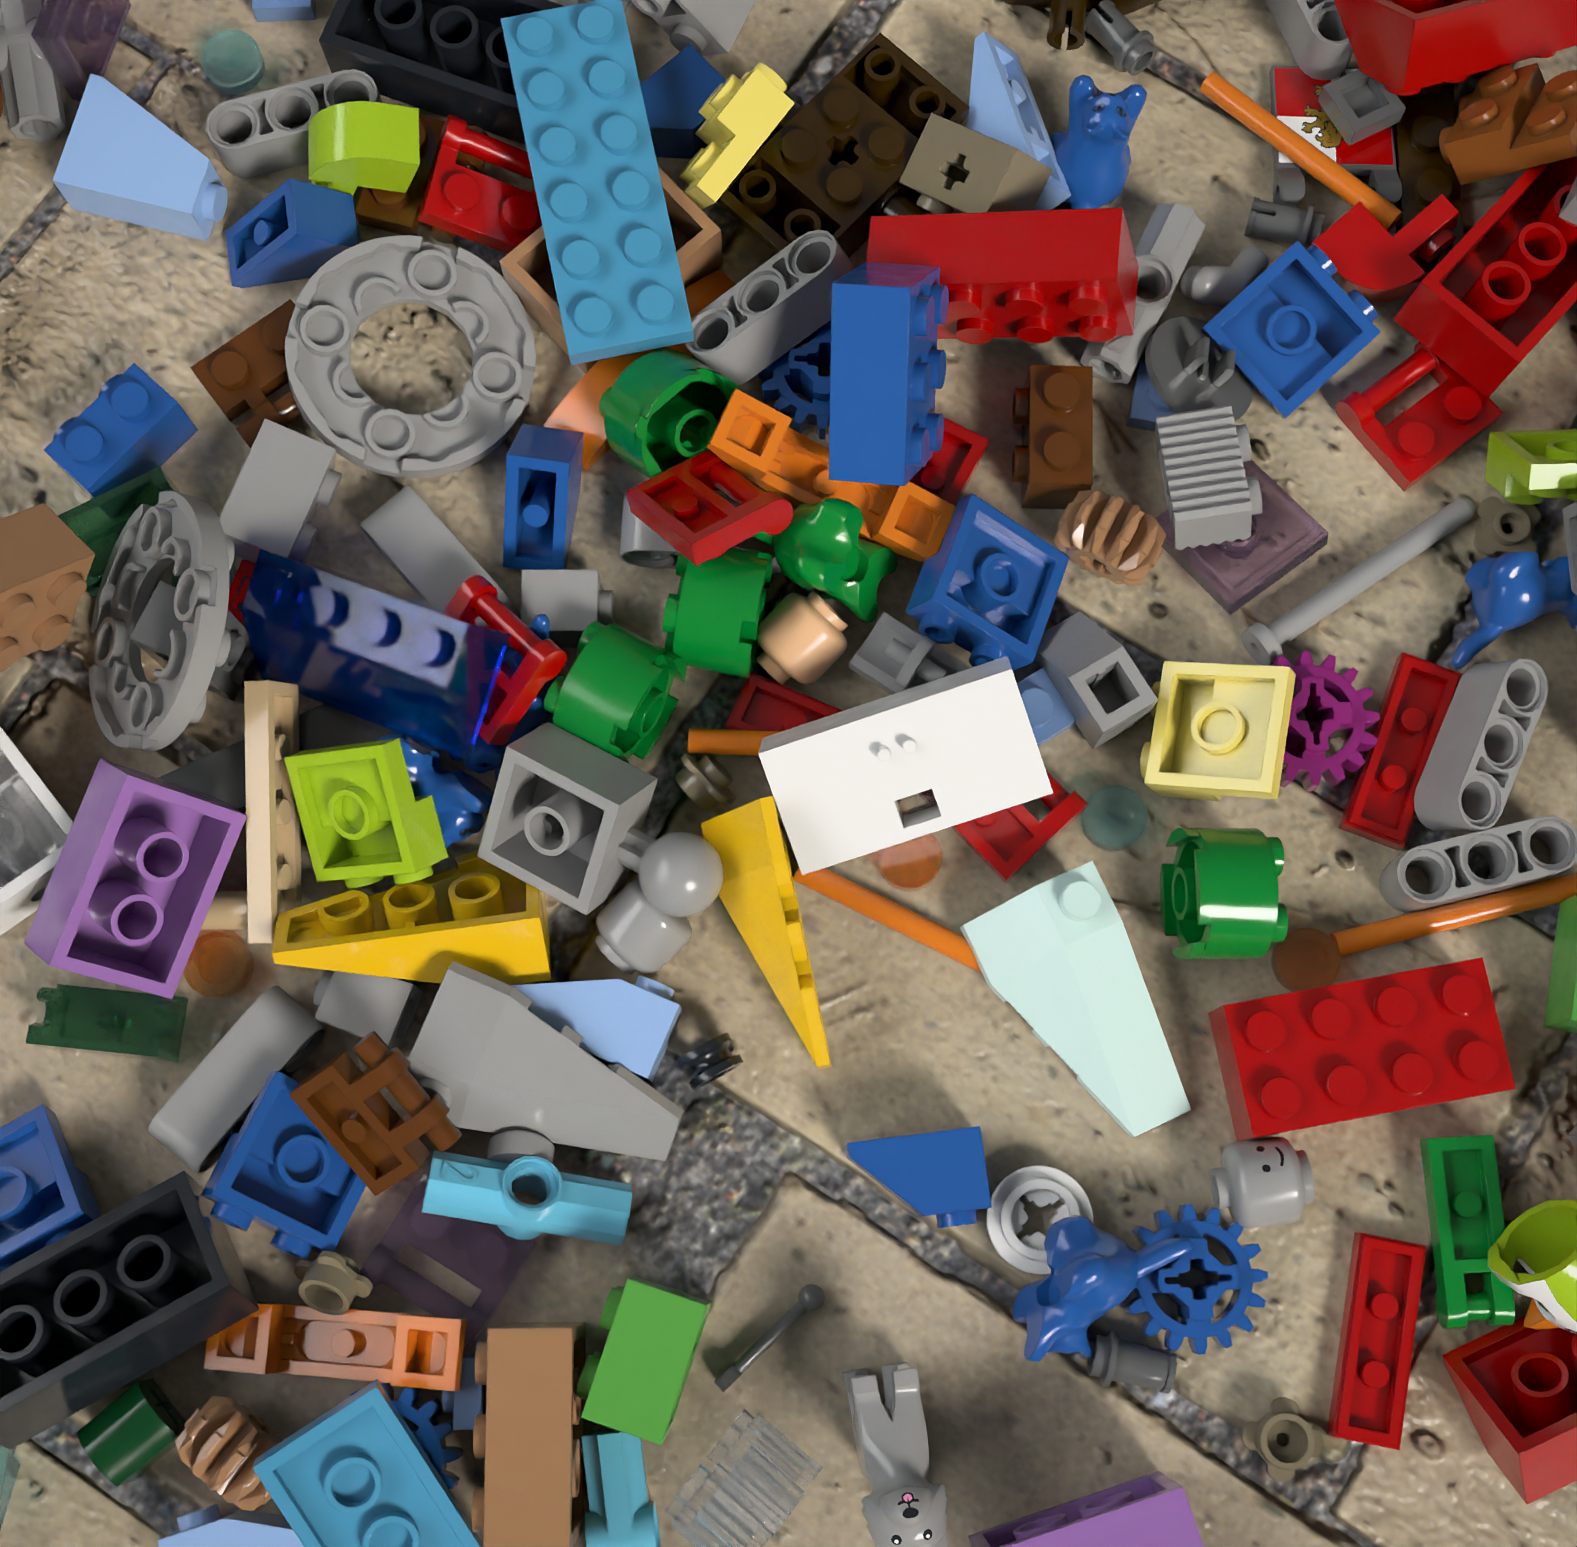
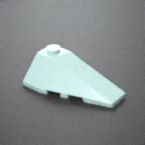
M1093 861L1036 885L960 927L975 955L988 987L1003 1002L1008 1001L1033 1028L1031 1032L1045 1047L1050 1046L1077 1075V1081L1131 1138L1191 1110L1124 924Z

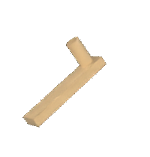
M270 680L244 681L247 891H216L201 930L248 929V944L273 943L278 914L302 906L301 821L284 757L299 752L298 685Z

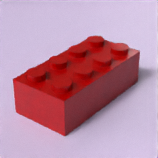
M1577 156L1528 168L1420 282L1393 319L1487 398L1491 396L1577 301V226L1558 217L1577 177Z
M1123 207L871 216L866 262L940 266L939 285H947L949 305L945 324H938L937 339H958L968 344H985L990 342L992 338H1019L1029 343H1045L1051 341L1053 337L1079 336L1091 342H1107L1116 336L1133 335L1139 266Z
M1483 957L1226 1004L1208 1013L1237 1141L1516 1089Z

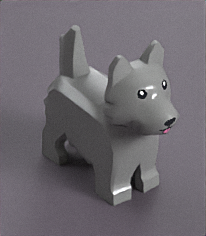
M907 1362L882 1365L886 1400L884 1405L881 1403L876 1374L868 1375L867 1368L842 1372L860 1469L873 1487L871 1494L862 1499L863 1508L861 1511L868 1522L866 1526L875 1543V1547H948L945 1532L948 1495L945 1493V1486L934 1484L928 1479L929 1448L917 1368L909 1367Z

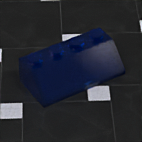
M260 549L241 613L261 679L298 685V693L459 757L471 758L511 634L314 563Z

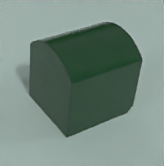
M151 1378L137 1381L76 1433L81 1446L92 1463L111 1483L118 1487L136 1480L176 1446L175 1440L186 1428L184 1426L186 1421L155 1380Z

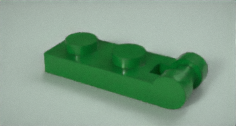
M1479 1135L1421 1139V1156L1437 1282L1435 1305L1438 1321L1443 1329L1465 1328L1468 1321L1486 1320L1489 1326L1512 1325L1515 1320L1513 1289L1502 1283L1487 1266L1488 1250L1505 1230L1494 1136ZM1482 1272L1484 1285L1482 1292L1466 1293L1464 1273Z

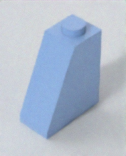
M90 74L52 180L70 207L74 210L208 242L214 222L221 221L225 214L228 200L227 189L223 185L211 160L104 77Z

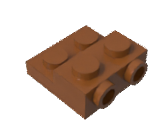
M1538 63L1513 69L1512 66L1496 68L1485 74L1478 81L1473 93L1461 96L1458 104L1459 116L1453 126L1443 128L1439 136L1442 157L1448 164H1452L1460 185L1576 157L1577 70L1561 73L1545 83Z

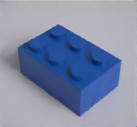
M865 262L832 283L829 480L905 486L922 467L926 466L927 461L933 456V451H940L944 434V418L942 413H935L936 389H942L944 384L946 353L944 350H937L938 324H945L949 305L947 285H939L940 266Z

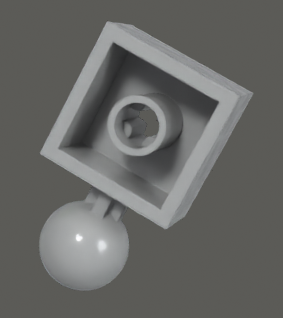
M550 722L541 725L506 747L480 843L478 857L585 915L625 886L630 869L639 873L640 887L648 902L660 912L676 917L695 915L708 908L717 898L724 876L723 865L718 852L712 844L701 836L689 832H674L655 839L642 832L658 778Z

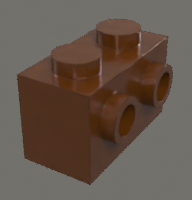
M1030 365L1024 387H1014L1012 422L1013 424H1022V445H1014L1012 482L1021 483V508L1066 509L1068 504L1073 502L1079 491L1091 490L1093 485V366Z

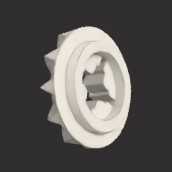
M1029 1166L1009 1174L996 1187L990 1197L992 1208L987 1209L986 1229L997 1253L1009 1264L1028 1273L1050 1274L1051 1269L1047 1264V1254L1044 1247L1046 1237L1040 1232L1031 1233L1029 1236L1024 1235L1020 1239L1016 1237L1023 1230L1022 1225L1028 1219L1026 1212L1023 1210L1025 1206L1019 1198L1023 1196L1027 1202H1032L1038 1208L1048 1204L1053 1205L1059 1200L1062 1204L1054 1210L1055 1214L1049 1220L1050 1225L1073 1215L1088 1217L1093 1223L1092 1208L1085 1191L1071 1176L1061 1170L1048 1166Z

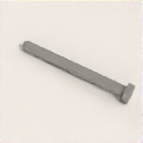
M1457 498L1267 627L1260 622H1256L1242 632V640L1251 657L1259 665L1271 666L1277 657L1283 655L1282 646L1469 521L1476 510L1474 503L1469 498Z

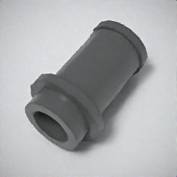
M1111 0L1101 1L1098 6L1104 14L1101 16L1093 8L1085 19L1084 31L1087 34H1091L1115 58L1114 66L1119 72L1127 71L1132 76L1141 73L1149 66L1157 53V48L1153 45V35L1147 30L1140 32L1115 7Z
M1254 197L1244 236H1253L1291 245L1298 240L1303 247L1308 248L1320 236L1325 213L1314 211L1315 205L1309 204L1308 209H1302Z
M1111 1330L1107 1332L1106 1336L1097 1334L1093 1336L1090 1345L1095 1354L1093 1358H1087V1374L1098 1377L1100 1385L1108 1386L1114 1380L1160 1390L1161 1393H1170L1177 1368V1354H1175L1174 1350L1120 1340L1118 1333Z

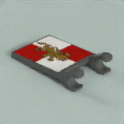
M1272 66L1269 72L1271 114L1354 176H1369V187L1390 203H1398L1402 196V184L1396 171L1393 125L1348 146L1317 101L1324 85L1360 68L1347 67L1342 75L1334 79L1318 80L1306 75L1299 66ZM1273 147V203L1299 208L1298 202L1303 200L1306 190L1304 175L1310 174Z

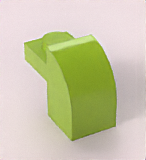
M354 101L332 105L317 112L308 123L309 179H312V184L351 194L352 196L357 186L406 193L420 165L419 109L381 102Z

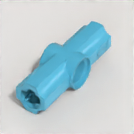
M434 1150L425 1188L422 1212L495 1224L507 1236L518 1240H530L540 1236L542 1233L621 1246L630 1215L632 1192L631 1184L559 1172L551 1162L538 1156H524L514 1160L512 1163H505ZM514 1193H532L540 1199L541 1203L537 1205L522 1203L515 1197Z
M615 1429L581 1436V1450L586 1474L585 1483L587 1484L589 1510L585 1512L586 1547H661L656 1505L654 1501H649L642 1439Z

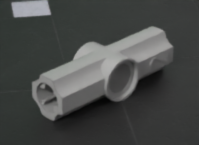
M0 0V79L3 82L4 100L10 130L17 139H27L35 143L57 140L58 135L67 129L58 72L64 71L65 64L59 37L48 16L47 0Z
M1178 202L1172 204L1158 203L1135 249L1139 266L1137 287L1148 289L1156 298L1146 300L1136 296L1134 332L1132 336H1116L1107 342L1089 341L1080 359V363L1084 366H1093L1094 377L1109 384L1129 383L1146 348L1148 339L1159 321L1163 318L1170 298L1205 229L1206 223L1198 218L1195 210Z

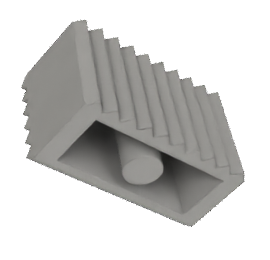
M1231 404L1156 416V449L1175 548L1183 550L1187 546L1191 548L1199 545L1207 547L1211 543L1219 545L1224 541L1232 543L1237 539L1245 541L1251 537L1252 515L1262 514L1261 490L1257 476H1245L1243 462L1251 461L1249 432L1246 424L1235 425Z

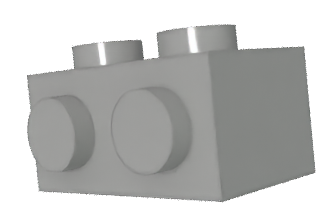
M264 419L219 517L225 538L231 539L234 543V555L288 574L294 559L305 562L318 532L317 527L309 524L318 504L329 508L342 478V473L334 470L336 448Z

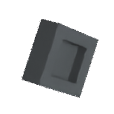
M1360 69L1324 85L1317 100L1348 146L1400 122L1406 109L1396 94L1386 91L1383 83L1363 74Z

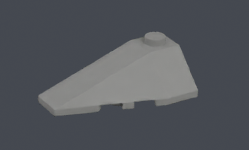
M453 961L408 1057L411 1064L407 1069L429 1096L437 1093L450 1108L446 1116L455 1126L496 1134L508 1130H525L540 1134L551 1143L666 1161L684 1112L683 1109L621 1064L605 1066L580 1048L579 1045L584 1037L569 1026L565 1025L559 1032L528 1010L533 1000L515 987Z

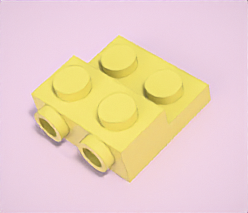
M758 63L750 73L746 72L741 79L732 74L724 84L721 83L698 111L706 120L695 134L708 146L705 149L701 148L694 155L679 177L687 183L682 191L701 210L714 204L794 105V102L784 93L787 85L783 79L763 63Z
M1164 661L1161 681H1156L1152 687V691L1158 699L1151 710V715L1154 718L1151 742L1144 744L1140 757V770L1143 779H1145L1144 783L1159 797L1221 801L1223 795L1278 800L1296 674L1290 667Z

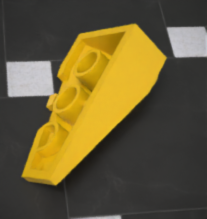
M773 796L760 798L701 823L703 838L716 849L723 865V883L718 896L816 1066L820 1070L831 1068L832 1062L781 817Z
M479 850L454 857L456 868L419 881L398 884L389 890L370 896L362 891L351 890L279 913L276 922L272 956L274 963L280 965L440 984L453 961L508 985L551 980V952L545 893L478 857Z

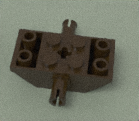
M880 32L807 104L800 106L788 96L794 102V105L773 130L776 134L748 161L717 202L776 253L809 231L823 230L828 231L834 236L850 258L868 240L871 216L927 214L909 199L916 191L900 183L901 176L931 113L962 125L969 114L970 107Z

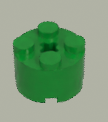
M669 347L654 349L651 353L636 359L619 375L614 385L602 394L599 402V411L604 418L607 440L615 454L622 461L651 479L709 449L707 448L708 443L732 392L735 389L740 390V388L729 378L689 355Z
M733 546L727 549L721 556L696 566L679 552L676 575L681 576L678 594L669 593L665 606L662 631L667 632L664 649L682 657L683 663L687 667L749 678L750 670L754 668L759 648L757 643L758 625L765 619L766 608H764L766 591L763 588L770 589L773 553Z
M593 621L584 630L577 646V654L579 656L567 677L560 675L551 684L544 700V709L554 714V725L627 763H629L627 759L632 755L643 760L654 748L672 718L679 699L669 695L674 678L685 682L687 666L684 665L682 657L673 654L617 623L605 626L597 621Z
M1177 828L1170 834L1166 847H1177L1174 864L1161 865L1160 911L1165 936H1178L1181 946L1171 949L1176 958L1258 959L1266 954L1271 942H1283L1288 931V914L1285 905L1282 902H1278L1277 876L1282 873L1284 866V848L1279 837H1266L1257 828Z

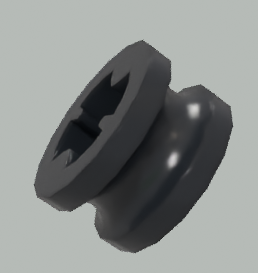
M728 1033L705 1042L677 1060L681 1069L686 1068L691 1071L692 1079L689 1084L693 1091L719 1079L743 1063L740 1054L734 1055L729 1051L728 1045L732 1040Z

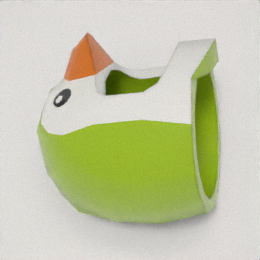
M1573 1199L1547 1200L1528 1209L1508 1225L1488 1250L1487 1266L1502 1283L1519 1294L1532 1297L1524 1319V1327L1538 1330L1559 1327L1577 1334V1201ZM1516 1260L1519 1261L1529 1274L1515 1273L1513 1271Z

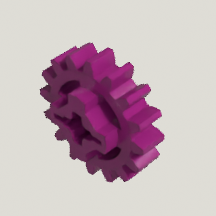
M1302 651L1296 658L1294 667L1291 666L1290 662L1283 655L1277 657L1271 665L1290 667L1296 674L1285 746L1291 754L1286 751L1284 753L1280 780L1281 787L1285 788L1296 776H1299L1305 791H1313L1319 786L1321 775L1333 787L1345 778L1344 769L1354 773L1365 763V760L1358 751L1368 752L1377 743L1378 739L1364 731V729L1372 727L1380 720V713L1364 710L1363 703L1374 693L1371 688H1363L1357 691L1354 689L1351 683L1355 680L1358 673L1354 667L1342 675L1334 671L1336 656L1329 654L1319 666L1313 665L1310 652ZM1301 711H1305L1307 721L1317 722L1318 727L1313 732L1310 731L1307 721L1297 720L1296 716ZM1339 735H1346L1340 750L1336 754L1325 758V752L1329 749L1328 739L1337 738Z

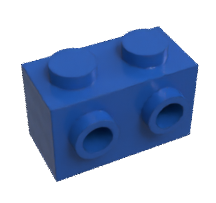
M133 363L123 374L110 378L102 386L98 398L78 417L65 421L55 432L53 441L43 450L78 486L111 515L187 442L198 429L179 403L140 367Z

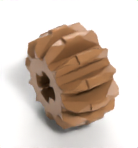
M1086 490L1079 491L1073 502L1069 503L1057 525L1058 531L1053 541L1060 551L1070 557L1069 560L1080 565V569L1088 570L1098 578L1109 579L1115 584L1140 585L1146 575L1155 567L1163 551L1161 547L1166 538V533L1156 518L1141 511L1139 505H1132L1124 501L1121 496L1116 498L1102 490L1094 492Z
M212 1396L202 1409L199 1407L184 1424L186 1428L175 1440L180 1459L191 1468L193 1475L200 1478L208 1485L210 1490L216 1491L228 1503H234L241 1510H261L272 1497L252 1468L254 1460L282 1442L283 1439L278 1435L279 1432L272 1429L261 1417L255 1415L245 1405H240L232 1397Z

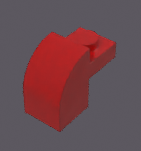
M1441 194L1392 237L1359 201L1313 241L1311 245L1315 244L1333 262L1337 272L1331 278L1343 290L1350 293L1355 289L1371 302L1395 301L1411 295L1425 278V272L1416 261L1421 257L1427 263L1432 261L1455 240L1456 236L1452 230L1457 227L1459 211Z

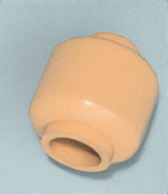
M814 591L807 597L799 593H790L758 625L757 643L764 651L756 660L782 685L790 677L801 684L812 685L846 650L847 639L842 631L848 624Z

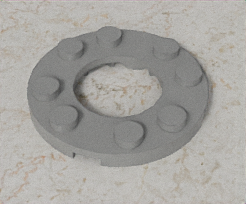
M388 236L359 243L337 254L322 265L301 290L295 301V309L289 323L287 336L285 337V358L289 385L296 405L311 429L326 445L336 448V453L348 461L367 470L399 478L415 479L447 475L463 470L491 454L507 439L520 421L526 409L534 379L536 364L534 336L530 321L518 296L505 279L484 260L461 247L456 251L442 245L422 242V236ZM400 303L427 305L449 316L464 332L472 353V372L463 392L446 407L423 415L405 414L399 410L387 409L374 403L358 386L350 366L351 343L361 324L380 309Z
M174 491L159 492V502L155 506L141 504L121 531L102 577L91 632L96 633L94 658L97 665L89 667L90 695L96 720L104 736L111 743L122 748L147 752L157 751L168 746L178 738L189 723H197L205 711L206 691L215 667H221L229 655L231 637L225 625L229 600V571L232 567L235 553L234 543L231 539L225 538L216 512L210 504L201 498ZM172 562H175L173 574L180 576L174 595V612L176 618L179 621H183L182 631L171 629L169 634L171 638V653L168 663L163 670L155 669L153 675L158 679L154 683H150L146 679L142 667L141 649L129 637L151 598L150 592L159 575Z

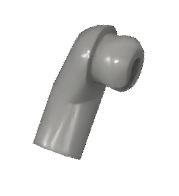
M1246 246L1230 267L1211 265L1205 267L1191 266L1181 276V292L1185 297L1193 299L1197 304L1226 307L1264 272L1269 265V259L1260 249L1254 246Z

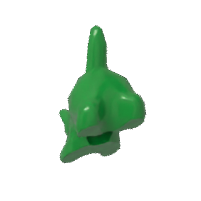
M824 498L819 503L798 506L793 511L791 523L781 533L768 535L761 531L753 536L773 548L782 574L790 581L803 588L821 590L819 594L822 599L838 600L856 617L867 624L876 620L878 615L876 599L878 584L885 575L895 572L898 566L897 556L891 548L858 538L864 520L858 507L849 501L839 498Z

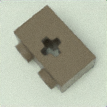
M931 113L899 182L920 193L921 195L916 205L933 214H952L953 210L959 213L1033 211L1052 173V169L1017 148Z

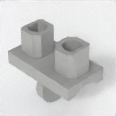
M883 612L868 638L849 662L851 670L890 695L972 668L937 646L936 642L927 636H921L885 612Z

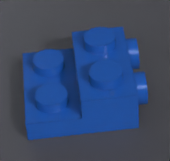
M1298 240L1202 328L1224 354L1228 350L1236 351L1235 366L1283 419L1289 416L1381 333L1372 323L1379 315L1368 300L1355 289L1347 295L1331 278L1337 272V268L1328 256L1315 244L1305 249Z
M971 493L958 501L939 553L924 561L905 613L920 621L918 630L923 637L927 636L938 644H951L954 642L970 652L969 663L972 667L1008 656L1012 671L1033 663L1070 557Z
M276 1070L270 1072L239 1133L232 1134L200 1196L215 1202L210 1212V1215L243 1231H247L253 1221L275 1232L270 1242L272 1246L296 1258L307 1260L311 1250L318 1254L322 1251L334 1252L366 1185L289 1096L291 1091L300 1082Z
M44 1104L0 1128V1271L101 1216L87 1175L74 1166L56 1113Z

